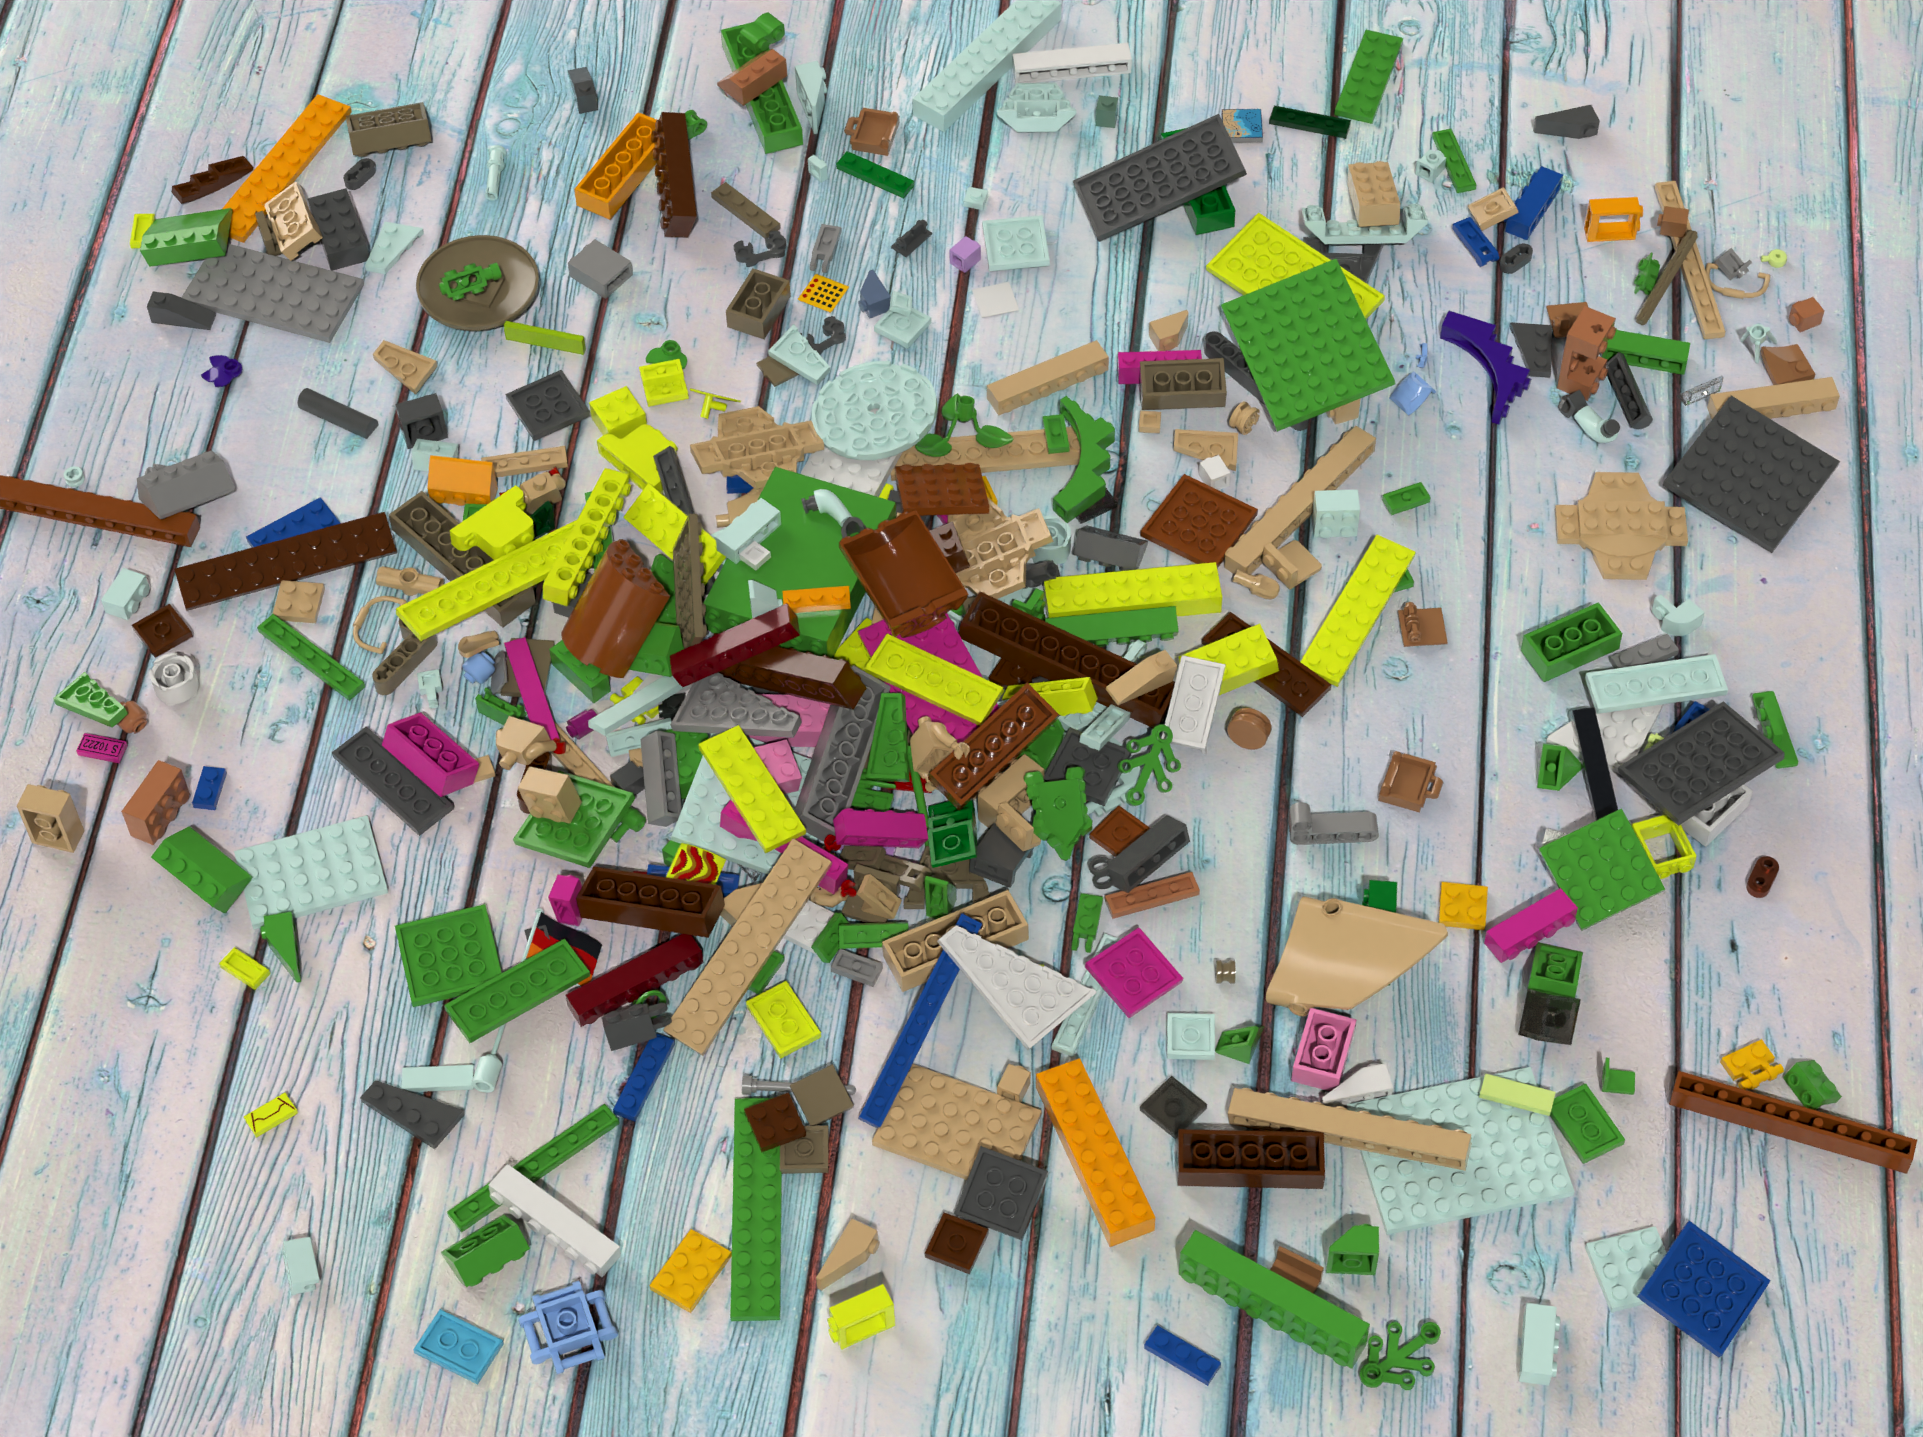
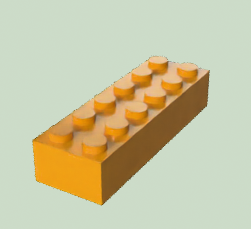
M639 112L634 116L574 189L577 206L611 220L657 163L653 159L655 144L651 141V133L655 131L657 119Z

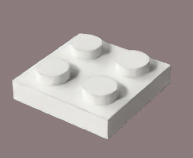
M808 900L783 938L815 954L811 946L835 913Z

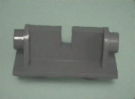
M924 219L918 220L909 231L896 239L891 248L907 257L932 235V232L926 228L927 222Z

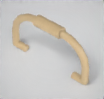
M1714 263L1706 264L1705 271L1711 288L1722 293L1724 296L1740 299L1754 298L1765 293L1769 286L1770 275L1759 272L1758 277L1765 280L1762 289L1757 292L1745 293L1742 290L1718 287L1710 279L1711 268L1718 270V265Z
M393 596L375 597L367 602L364 607H361L353 623V637L359 647L378 654L384 652L387 646L386 642H382L380 648L369 646L360 640L358 631L361 629L372 605L377 602L390 601L401 606L407 603L404 599Z

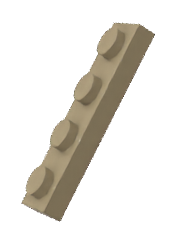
M727 182L711 192L712 199L763 238H769V232L781 229L780 223Z

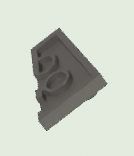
M1510 322V330L1515 336L1517 347L1520 348L1524 365L1527 369H1530L1529 376L1550 378L1552 325Z

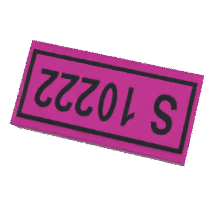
M84 733L76 752L79 756L120 764L128 745L126 741Z

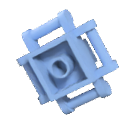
M576 1281L571 1286L541 1296L539 1294L532 1296L536 1311L522 1315L518 1321L520 1327L524 1328L532 1353L530 1358L533 1364H541L546 1359L552 1358L556 1373L560 1374L564 1372V1369L597 1359V1361L605 1359L600 1341L612 1340L618 1336L616 1327L612 1326L604 1302L606 1297L602 1290L584 1295L580 1281ZM595 1304L603 1329L596 1331L588 1305ZM539 1321L548 1345L544 1349L540 1348L533 1326L534 1323ZM591 1344L593 1345L594 1349L560 1360L559 1355Z

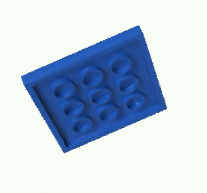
M1688 1221L1637 1295V1298L1719 1358L1723 1355L1771 1280L1691 1221Z

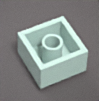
M1358 489L1315 491L1312 512L1314 538L1357 536L1360 516Z

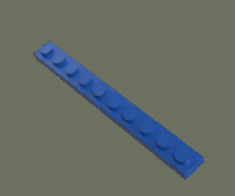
M961 913L956 925L966 929L971 934L977 935L982 923ZM944 949L858 1118L877 1129L878 1127L881 1128L960 970Z

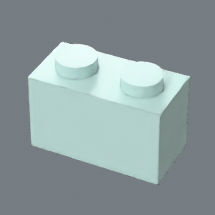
M122 568L101 599L105 613L129 620L132 614L137 611L142 599L149 593L150 587L146 575Z

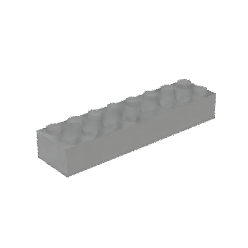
M854 665L851 669L861 677V681L867 689L854 710L830 705L794 810L804 825L806 833L823 842L826 836H835L833 819L843 809L851 807L873 741L881 693H889L891 687Z

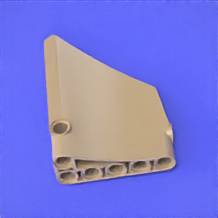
M1303 896L1298 904L1284 952L1267 989L1266 1001L1270 1004L1289 1008L1292 1013L1303 1017L1307 1016L1310 1008L1314 1007L1352 1009L1395 981L1431 952L1448 936L1446 926L1442 923L1334 898L1322 901Z

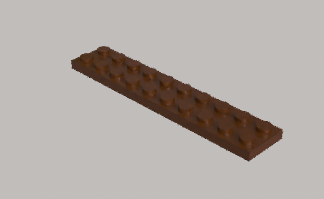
M381 512L182 566L174 570L185 609L189 611L280 586L283 580L298 581L397 554L386 514Z

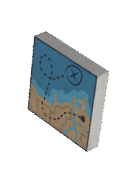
M1222 109V121L1233 143L1263 142L1261 109Z

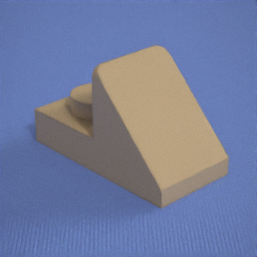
M868 874L864 876L857 895L864 900L861 908L862 911L891 920L895 918L902 900L873 875Z

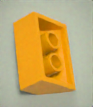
M430 455L427 487L429 497L436 503L456 504L458 506L465 504H489L495 500L498 490L493 462Z

